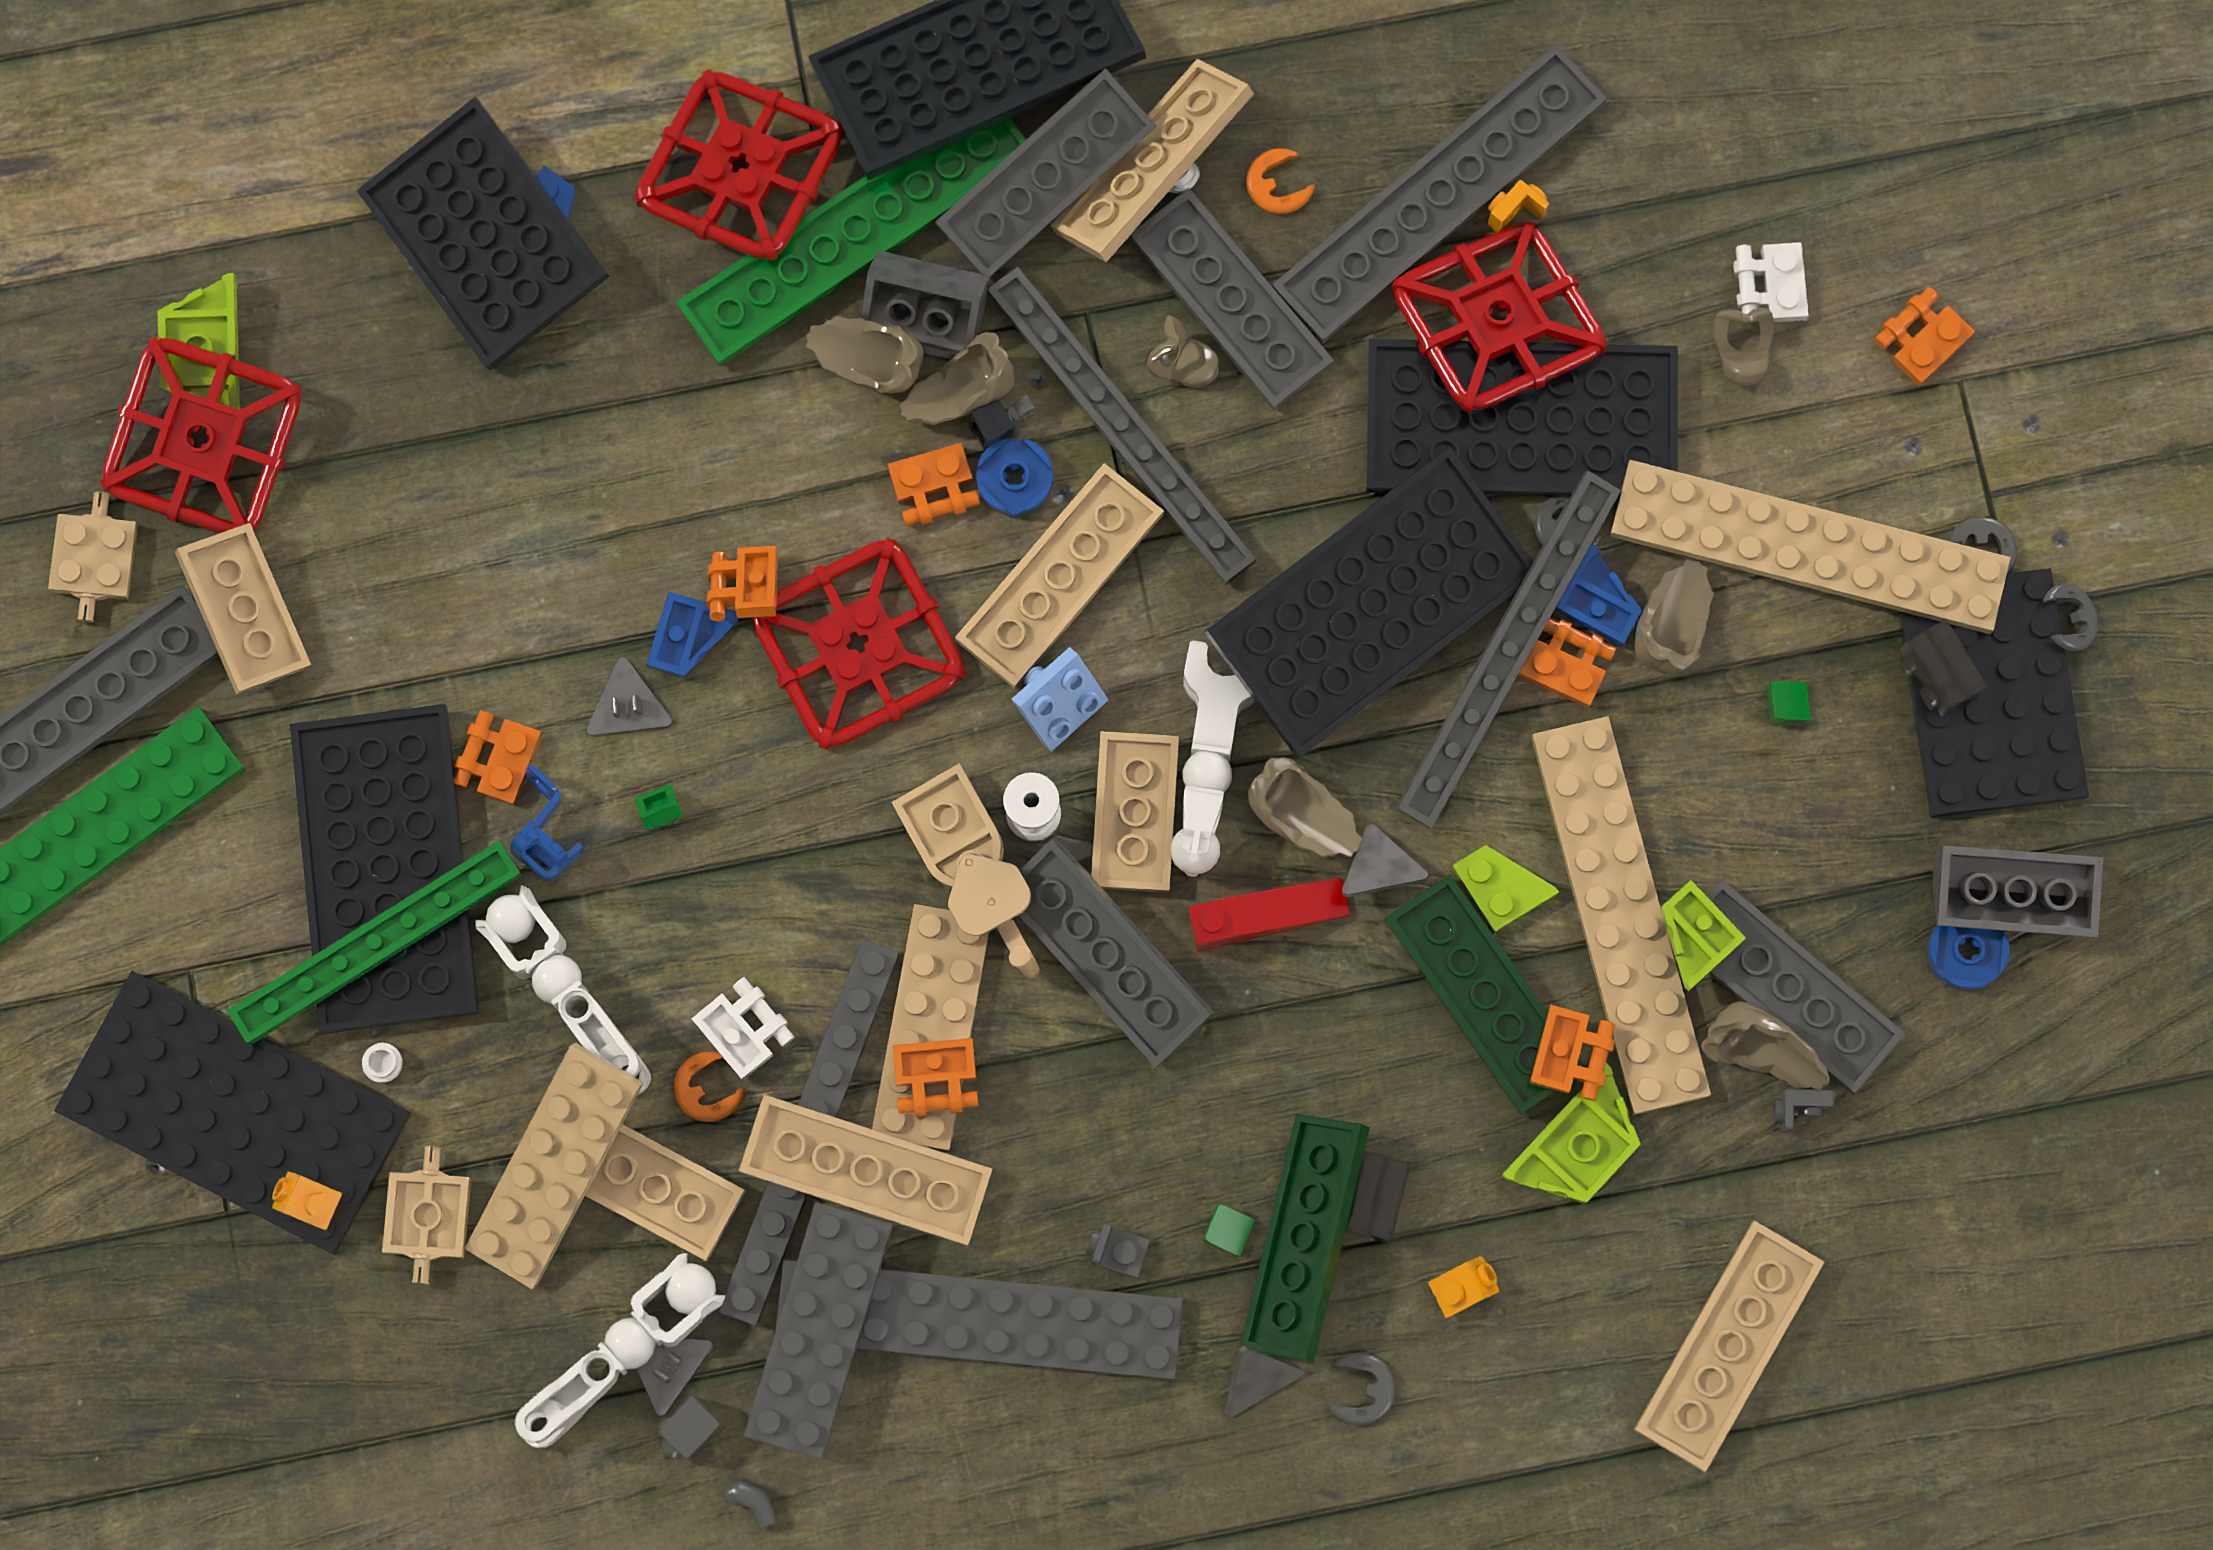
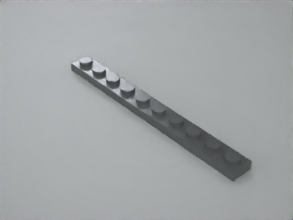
M1016 267L988 288V295L1226 586L1256 563L1255 556L1023 272Z
M1590 471L1583 473L1395 808L1397 811L1428 829L1433 827L1621 491L1620 489Z
M864 939L861 940L798 1106L835 1118L838 1117L898 961L899 952ZM768 1182L726 1290L723 1305L718 1311L719 1313L756 1327L758 1326L808 1194Z

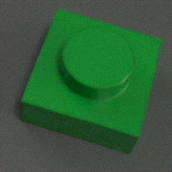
M671 784L634 798L646 830L656 826L668 825L674 819L683 816Z

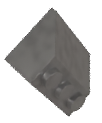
M878 250L867 273L861 318L887 325L900 326L920 341L923 353L952 359L958 353L965 350L966 346L978 335L985 309L990 276Z

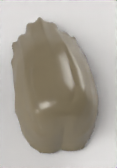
M835 316L831 320L825 321L822 325H812L810 332L806 334L808 339L806 347L815 353L821 367L834 372L842 379L872 388L879 393L892 394L905 392L913 386L918 378V372L923 361V347L916 337L900 326L887 325L862 318L849 319Z
M985 332L977 335L966 346L965 350L945 363L939 372L930 375L924 381L915 383L908 394L907 400L899 405L902 411L900 416L911 423L923 422L936 425L970 415L971 412L982 406H987L1006 396L1012 390L1015 383L1014 370L996 333Z
M1686 559L1682 566L1665 571L1661 581L1652 590L1649 601L1638 621L1634 644L1636 656L1645 666L1659 673L1672 676L1682 674L1689 670L1701 656L1700 648L1706 631V623L1709 619L1710 604L1714 597V592L1706 577L1708 567L1702 566L1699 560L1693 562L1690 559Z
M1283 757L1271 758L1266 762L1264 770L1254 779L1249 788L1248 801L1253 812L1269 829L1289 840L1300 849L1311 851L1322 858L1328 856L1335 857L1337 854L1343 857H1352L1354 852L1359 851V844L1363 839L1356 831L1357 825L1354 821L1353 813L1345 809L1337 798L1330 795L1323 784L1308 775L1303 766L1297 764L1292 759Z
M1735 1002L1719 1013L1715 1022L1708 1028V1036L1701 1045L1705 1055L1715 1062H1725L1729 1065L1735 1063L1760 1073H1771L1778 1079L1785 1080L1793 1088L1812 1087L1816 1090H1822L1823 1086L1827 1085L1830 1080L1828 1070L1819 1060L1815 1049L1808 1045L1787 1024L1752 1003Z

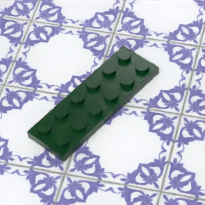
M1450 874L1385 917L1384 921L1520 1116L1556 1092L1555 1090L1530 1084L1548 1013ZM1578 1058L1577 1065L1585 1067L1580 1058Z
M1296 1114L1240 1347L1248 1346L1269 1355L1314 1364L1370 1127L1360 1123Z

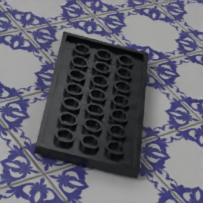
M935 0L808 56V59L869 181L1087 85L1104 69H1107L1112 74L1146 59V52L1118 0Z
M1369 339L1366 492L1391 491L1449 447L1485 495L1571 496L1583 473L1586 471H1590L1621 490L1629 460L1678 472V346L1607 344L1604 354L1598 355L1592 361L1546 381L1544 387L1537 390L1532 387L1490 407L1479 410L1473 409L1472 413L1463 411L1462 406L1452 398L1430 359L1423 357L1418 348L1420 342L1418 340ZM1456 341L1443 347L1442 351L1464 388L1468 390L1479 356L1470 341ZM1530 342L1526 344L1539 367L1583 348L1571 343ZM1513 350L1488 362L1478 394L1526 373Z
M1449 447L1207 628L1204 633L1294 756L1299 758L1516 593L1531 568L1533 561Z
M446 704L290 724L312 957L464 863L456 784L454 783L455 772L449 713ZM469 909L317 1003L319 1033L328 1034L479 1014Z
M132 970L54 1110L68 1119L333 1255H336L411 1115L409 1111L264 1037L252 1045H248L234 1022ZM289 1171L342 1193L326 1231L272 1208L275 1201L272 1199L274 1188L281 1178L286 1177Z

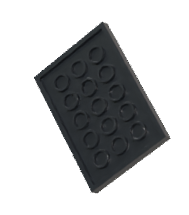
M477 97L471 99L356 190L488 370L497 366L610 277Z
M2051 568L2007 573L1994 630L1991 634L1897 611L1930 818L2082 800L2089 797L2065 649L2058 646L2050 638L2053 635L2062 634L2057 601L2043 602L2046 593L2054 586Z

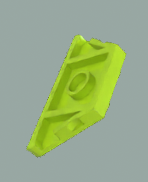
M227 273L221 276L222 279L204 289L199 288L188 294L184 300L177 303L173 302L158 310V336L160 339H176L220 355L226 352L235 355L236 360L239 361L237 276L234 273ZM169 354V359L184 390L206 398L216 369ZM159 367V387L172 393ZM230 375L219 403L240 410L239 377Z
M1607 1063L1603 1071L1607 1075L1604 1087H1599L1596 1101L1581 1098V1089L1501 1175L1505 1180L1586 1204L1641 1145L1635 1128L1629 1120L1624 1100L1620 1096L1615 1084L1612 1069Z

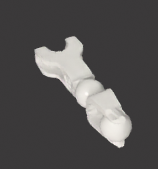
M1192 640L1189 645L1183 686L1189 698L1196 703L1198 711L1191 757L1186 761L1183 768V781L1185 783L1183 829L1173 837L1170 845V853L1174 864L1184 871L1187 876L1196 877L1198 874L1209 871L1217 863L1220 856V843L1215 832L1221 817L1224 792L1229 788L1232 781V768L1229 762L1236 720L1242 710L1250 707L1255 702L1235 674L1232 676H1221L1211 670L1207 662L1208 646L1205 642Z
M521 885L519 895L506 894L496 898L487 910L486 920H475L477 930L491 943L506 965L518 978L524 980L532 979V987L535 994L544 1002L552 1004L560 1012L561 1017L584 1048L620 1069L629 1065L625 1072L635 1078L639 1074V1080L644 1082L639 1094L643 1093L651 1081L649 1069L600 1005L588 993V990L582 984L581 971L577 963L562 954L566 949V941L541 909L531 890ZM537 920L549 936V940L544 945V950H537L533 953L531 960L524 959L519 962L505 943H517L525 940L533 931ZM579 1002H587L589 1006L587 1013L581 1018H572L571 1010L573 1006Z
M687 1253L677 1255L662 1273H659L632 1297L631 1305L634 1311L631 1312L633 1318L621 1319L612 1324L606 1332L604 1344L602 1342L598 1344L600 1350L592 1351L585 1355L559 1379L540 1391L519 1411L515 1420L519 1435L535 1448L543 1449L551 1446L595 1402L613 1387L620 1372L624 1376L627 1373L626 1369L639 1368L647 1363L654 1353L656 1344L658 1346L663 1344L667 1347L678 1345L707 1315L723 1305L725 1295H715V1279L710 1271L702 1265L687 1264ZM664 1288L666 1299L671 1307L680 1313L688 1314L669 1332L661 1330L657 1318L649 1316L644 1311V1307ZM596 1361H605L610 1365L609 1375L602 1381H594L588 1375L589 1367ZM540 1417L547 1418V1425L543 1430L532 1432V1424Z

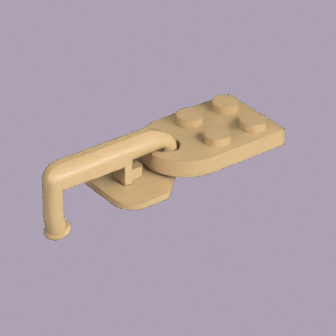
M959 763L891 803L930 873L941 884L952 889L948 906L959 927L971 936H982L997 928L1010 951L1009 961L1012 966L1017 967L1025 977L1035 978L1039 973V965L1013 920L1014 917L1023 913L1029 906L1031 901L1030 889L1015 865L1002 862L1004 853L1002 838Z

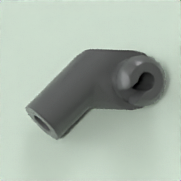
M737 1479L726 1487L724 1494L726 1501L732 1506L741 1504L753 1509L760 1530L779 1523L769 1493L764 1487L746 1479Z

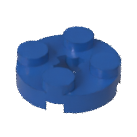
M1008 438L997 441L983 452L977 466V485L983 501L994 511L1006 514L1012 518L1029 514L1042 506L1049 497L1054 482L1051 461L1048 455L1035 442L1026 439L1021 441L1016 439L1009 440ZM1009 469L1014 472L1019 469L1023 470V483L1020 485L1015 483L1012 485L1007 484L1008 476L1006 471Z
M1936 925L1929 936L1927 954L1932 971L1939 980L1957 989L1975 990L1993 982L2005 969L2009 960L2010 946L2004 930ZM1965 939L1972 940V947L1979 950L1978 955H1972L1970 960L1964 959L1963 954L1958 951V946H1962L1965 943Z

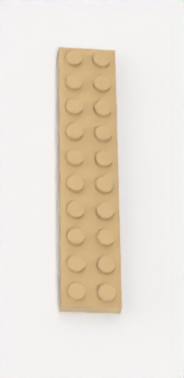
M1629 460L1610 537L1987 634H1991L1994 630L2011 558Z
M1609 716L1532 734L1531 739L1606 1019L1616 1024L1612 1039L1615 1040L1614 1049L1632 1116L1710 1097L1709 1084L1660 910L1659 900Z

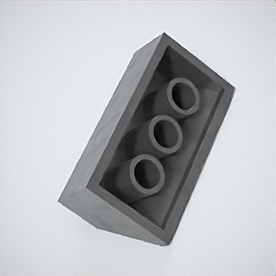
M1954 846L1935 847L1932 888L1936 924L1939 926L2098 937L2103 857Z

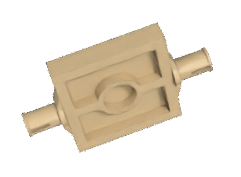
M100 492L93 493L91 514L83 516L58 514L48 590L51 593L70 594L80 599L77 621L85 623V620L87 623H94L96 601L108 598L129 600L138 524L136 521L116 520L107 516L110 494L102 492V495Z
M424 1147L423 1170L412 1173L390 1172L382 1252L385 1254L406 1255L414 1259L412 1283L429 1284L430 1260L442 1257H465L472 1179L470 1177L449 1176L440 1172L439 1164L442 1150L440 1147Z

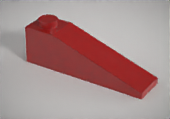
M1342 878L1233 896L1189 906L1188 917L1197 952L1351 916L1347 898L1342 892Z

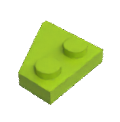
M1487 845L1471 853L1451 867L1493 934L1549 901L1559 893L1556 887Z
M1692 880L1660 908L1684 987L1688 991L1746 939Z

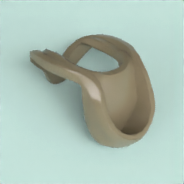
M1768 308L1753 309L1747 314L1738 310H1724L1717 313L1714 318L1713 339L1720 353L1723 373L1729 381L1737 385H1755L1767 374L1769 347L1774 334V319L1772 312ZM1730 319L1741 322H1750L1758 319L1760 325V341L1758 345L1749 350L1733 348L1727 339Z
M1167 316L1163 327L1167 341L1158 345L1150 353L1147 360L1148 371L1157 378L1169 379L1189 388H1200L1210 384L1218 374L1219 360L1217 354L1206 344L1189 337L1179 320L1173 316ZM1179 346L1174 362L1168 367L1164 366L1159 359Z

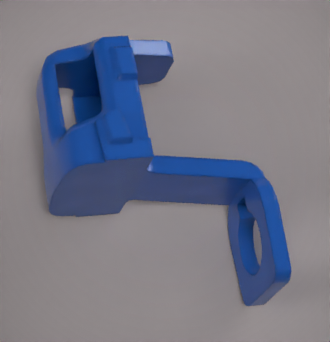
M530 764L526 768V779L550 801L535 821L531 820L514 837L510 845V853L519 862L527 865L541 879L550 882L558 878L583 853L584 846L578 842L566 853L560 845L542 830L559 808L561 794L552 781L533 764ZM533 858L539 859L550 870L546 872L541 866H539L533 860Z

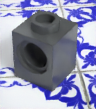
M691 1396L658 1430L665 1438L660 1445L677 1461L681 1456L691 1461L725 1425L696 1397Z

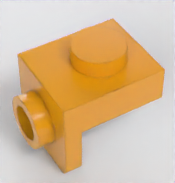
M1520 179L1508 194L1502 191L1488 207L1491 211L1488 226L1496 232L1505 229L1523 207L1539 220H1542L1546 216L1549 207L1546 195L1533 184L1528 186Z
M289 1171L286 1177L281 1178L274 1188L272 1199L275 1201L272 1208L326 1231L342 1193Z
M1482 1256L1465 1262L1428 1282L1445 1318L1451 1317L1499 1293L1496 1273Z

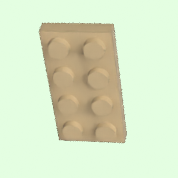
M250 523L177 548L175 551L177 559L236 695L308 669L311 666Z
M1101 731L1091 877L1102 889L1170 892L1172 860L1170 845L1173 840L1179 736Z
M622 1124L585 1196L707 1262L746 1191Z

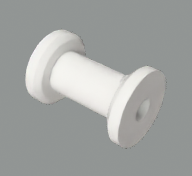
M1025 773L1017 776L1008 784L1003 802L1007 823L1011 831L1017 837L1031 842L1041 841L1051 836L1058 828L1061 819L1059 794L1054 783L1042 774Z

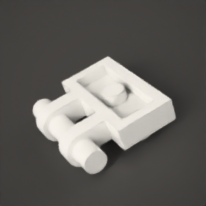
M1801 242L1763 245L1761 248L1762 260L1752 259L1750 245L1737 246V260L1733 262L1734 274L1739 277L1740 294L1737 295L1738 308L1742 309V312L1745 314L1753 309L1768 308L1772 312L1774 322L1807 320L1809 315ZM1763 275L1765 293L1755 292L1754 276ZM1756 319V320H1754V321H1750V322H1744V323H1753V322L1758 321V319Z
M745 977L733 985L734 990L741 997L737 1002L732 1005L721 994L692 1018L743 1081L774 1056L764 1044L768 1039L774 1036L779 1044L785 1047L795 1038L786 1027L788 1022L781 1014L776 1015L764 1001L765 994L759 987L754 988ZM749 1010H752L764 1024L756 1032L742 1018V1015Z

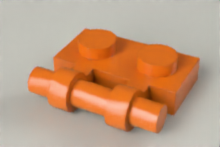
M1928 287L1920 295L1915 294L1906 302L1907 308L1896 318H1889L1882 325L1883 330L1874 338L1875 343L1883 350L1892 342L1901 349L1891 361L1918 387L1975 333L1948 305L1938 315L1931 310L1930 306L1939 298L1937 292L1931 287ZM1918 319L1925 327L1912 338L1906 329Z
M962 443L887 464L899 504L914 500L916 505L915 508L902 511L906 526L921 522V525L933 522L932 518L952 512L956 516L966 513V508L980 505L976 490L961 494L959 486L973 482ZM944 490L948 491L949 498L927 503L925 496Z
M776 546L737 548V560H727V554L718 551L713 553L712 563L708 565L707 578L711 582V590L707 592L706 606L710 609V619L712 621H723L725 619V610L729 606H735L737 618L776 616L778 571ZM730 579H736V587L726 588V583Z
M1550 617L1543 629L1544 632L1553 635L1550 644L1548 645L1539 640L1536 641L1518 677L1589 709L1606 673V670L1594 666L1592 663L1596 655L1611 661L1617 647L1604 642V637L1593 633L1591 636L1571 627L1572 623L1561 618L1558 621ZM1566 641L1584 649L1585 652L1582 659L1561 651L1563 642Z
M480 710L475 724L470 723L466 735L469 736L463 755L458 756L454 768L457 770L454 775V783L456 786L467 788L471 775L479 777L481 781L477 792L480 795L516 807L526 781V768L534 760L543 733L504 719L499 733L491 731L489 728L494 715ZM484 743L494 746L487 765L477 762Z
M1550 1005L1530 1084L1569 1094L1572 1081L1575 1079L1584 1083L1580 1097L1589 1101H1596L1599 1087H1604L1607 1076L1603 1071L1608 1053H1612L1615 1040L1612 1037L1616 1024L1600 1020L1597 1034L1586 1031L1590 1015ZM1582 1045L1593 1048L1588 1068L1577 1065Z
M973 1038L893 1045L896 1086L912 1085L913 1097L897 1098L899 1114L915 1113L916 1117L927 1116V1111L950 1109L951 1113L963 1112V1108L979 1107L977 1091L961 1092V1081L976 1080ZM948 1082L949 1094L926 1096L925 1084Z

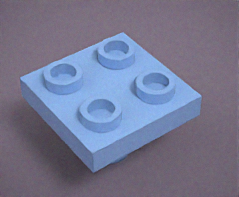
M1070 647L1046 669L1040 666L1030 669L1024 679L1026 686L1011 699L1041 743L1051 752L1108 701V698L1080 656Z

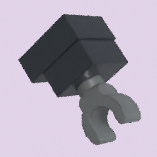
M1028 395L1017 400L1006 410H1004L999 400H996L987 406L984 405L971 412L968 427L983 451H985L997 441L1011 438L1015 424L1024 422L1034 416L1032 411L1036 407Z

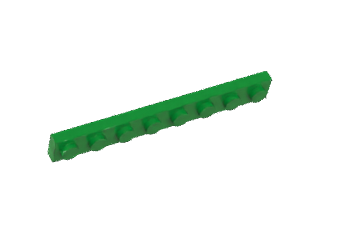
M499 840L227 1009V1012L248 1045H252L518 879L522 874Z

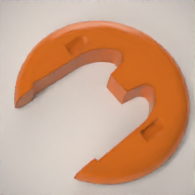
M1272 149L1262 153L1253 161L1247 173L1246 183L1250 197L1261 209L1273 214H1288L1300 209L1308 202L1315 185L1308 186L1304 190L1285 197H1274L1270 195L1277 187L1274 179L1262 178L1269 169L1290 159L1298 158L1300 156L1299 153L1289 149Z
M705 1051L689 1057L679 1067L675 1075L673 1089L676 1102L686 1115L698 1121L715 1122L728 1117L740 1105L744 1095L745 1087L740 1088L736 1093L713 1105L705 1106L699 1104V1101L706 1094L700 1085L691 1088L690 1082L698 1072L717 1060L720 1061L724 1058L719 1052Z

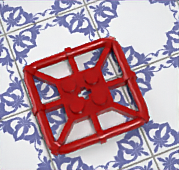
M711 69L702 71L703 76L699 77L690 88L671 125L665 126L661 133L662 141L643 173L637 191L634 194L636 205L652 215L695 232V236L704 241L709 238L752 257L767 258L768 261L777 259L776 254L780 253L788 244L809 203L815 202L819 195L817 188L840 147L842 137L845 134L843 127L839 121H836L829 115L784 97L783 92L777 89L769 91L724 72H712ZM718 87L764 105L752 129L729 120ZM707 91H709L720 122L708 145L683 135ZM778 111L821 128L786 142L765 135ZM823 145L804 182H796L780 175L790 156ZM675 147L700 157L691 175L653 188ZM739 159H745L746 164L749 165L747 170L741 168L737 173L733 172L732 163ZM772 187L795 196L776 234L771 239L761 208ZM694 190H699L715 197L705 216L701 218L663 203L665 200ZM728 203L752 213L762 243L716 225Z
M1526 221L1525 224L1507 227L1469 245L1461 243L1453 248V252L1406 272L1400 278H1396L1391 287L1398 307L1420 342L1418 347L1423 357L1430 359L1450 395L1462 406L1463 411L1472 413L1473 409L1479 410L1490 407L1532 387L1535 390L1542 388L1546 385V381L1592 361L1598 355L1604 354L1608 342L1604 337L1600 324L1578 290L1579 283L1574 275L1568 274L1546 236L1539 229L1535 228V223ZM1519 240L1510 268L1486 278L1475 258ZM1530 242L1554 279V282L1534 291H1531L1520 273ZM1460 266L1464 268L1473 284L1456 292H1451L1421 282ZM1558 296L1565 297L1584 330L1550 321L1540 304ZM1411 297L1450 308L1459 324L1433 335ZM1497 308L1500 312L1507 311L1509 314L1505 320H1495L1492 318V309ZM1547 336L1583 348L1539 367L1526 344ZM1465 337L1469 339L1479 356L1468 390L1464 388L1442 351L1443 347ZM1513 350L1526 373L1478 394L1488 362Z
M159 336L148 340L149 345L146 346L140 357L124 406L120 405L117 412L120 418L103 465V479L100 481L104 492L109 491L111 495L120 500L166 515L167 520L179 523L181 520L216 533H222L250 523L254 531L262 520L278 471H283L286 462L282 459L299 412L300 396L303 394L299 384H294L282 375L238 361L235 355L226 352L220 355L176 339H160ZM169 354L216 369L206 398L184 390L169 359ZM156 361L172 392L164 420L139 411ZM230 375L278 390L241 410L219 403ZM285 403L267 455L240 446L248 420ZM135 420L159 428L160 432L152 454L119 470ZM202 427H205L209 441L207 444L203 443L201 448H196V441L191 438L193 431L200 432ZM236 455L264 464L246 516L228 482ZM158 465L181 471L171 501L124 485L126 481ZM194 476L216 484L233 522L186 506L185 502Z
M887 537L885 541L880 540L870 543L825 567L821 564L813 568L814 572L777 591L776 609L822 586L835 612L812 624L777 613L776 616L751 617L753 618L752 623L755 633L778 675L776 681L780 689L786 690L808 734L815 742L819 743V748L829 750L830 747L847 744L891 720L896 723L903 719V714L949 691L965 678L966 670L963 669L964 664L961 654L937 611L939 605L936 599L930 598L908 555L901 546L896 544L897 540ZM880 556L869 594L844 607L831 581ZM893 560L917 606L889 620L879 598L891 561ZM924 618L947 664L906 652L896 632ZM769 624L810 636L820 657L797 669H792ZM858 635L860 638L866 637L869 640L864 644L865 651L859 654L856 649L848 650L847 645L851 643L852 636ZM903 665L942 676L896 701L892 698L882 679V676ZM827 668L837 687V691L826 725L823 728L799 682ZM872 682L885 707L836 731L847 695Z

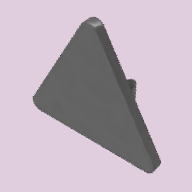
M621 657L614 667L586 731L590 736L665 728L672 725V719L629 661Z
M1369 824L1363 833V840L1359 844L1360 849L1355 854L1342 892L1345 897H1353L1423 883L1428 880V873L1374 824Z
M684 1338L675 1347H667L663 1344L658 1346L656 1344L654 1353L648 1362L637 1368L658 1415L664 1416L695 1374L713 1347L710 1341Z
M1240 1347L1226 1402V1415L1230 1418L1234 1417L1304 1375L1301 1366L1251 1347Z

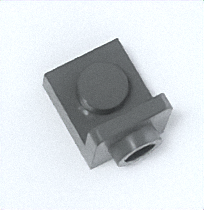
M1785 1089L1780 1092L1779 1099H1774L1773 1122L1779 1123L1780 1133H1788L1793 1130V1109H1798V1116L1802 1117L1823 1116V1110L1834 1107V1090Z
M1104 1223L1101 1232L1093 1231L1087 1253L1093 1254V1265L1138 1279L1150 1239L1113 1228L1112 1225Z

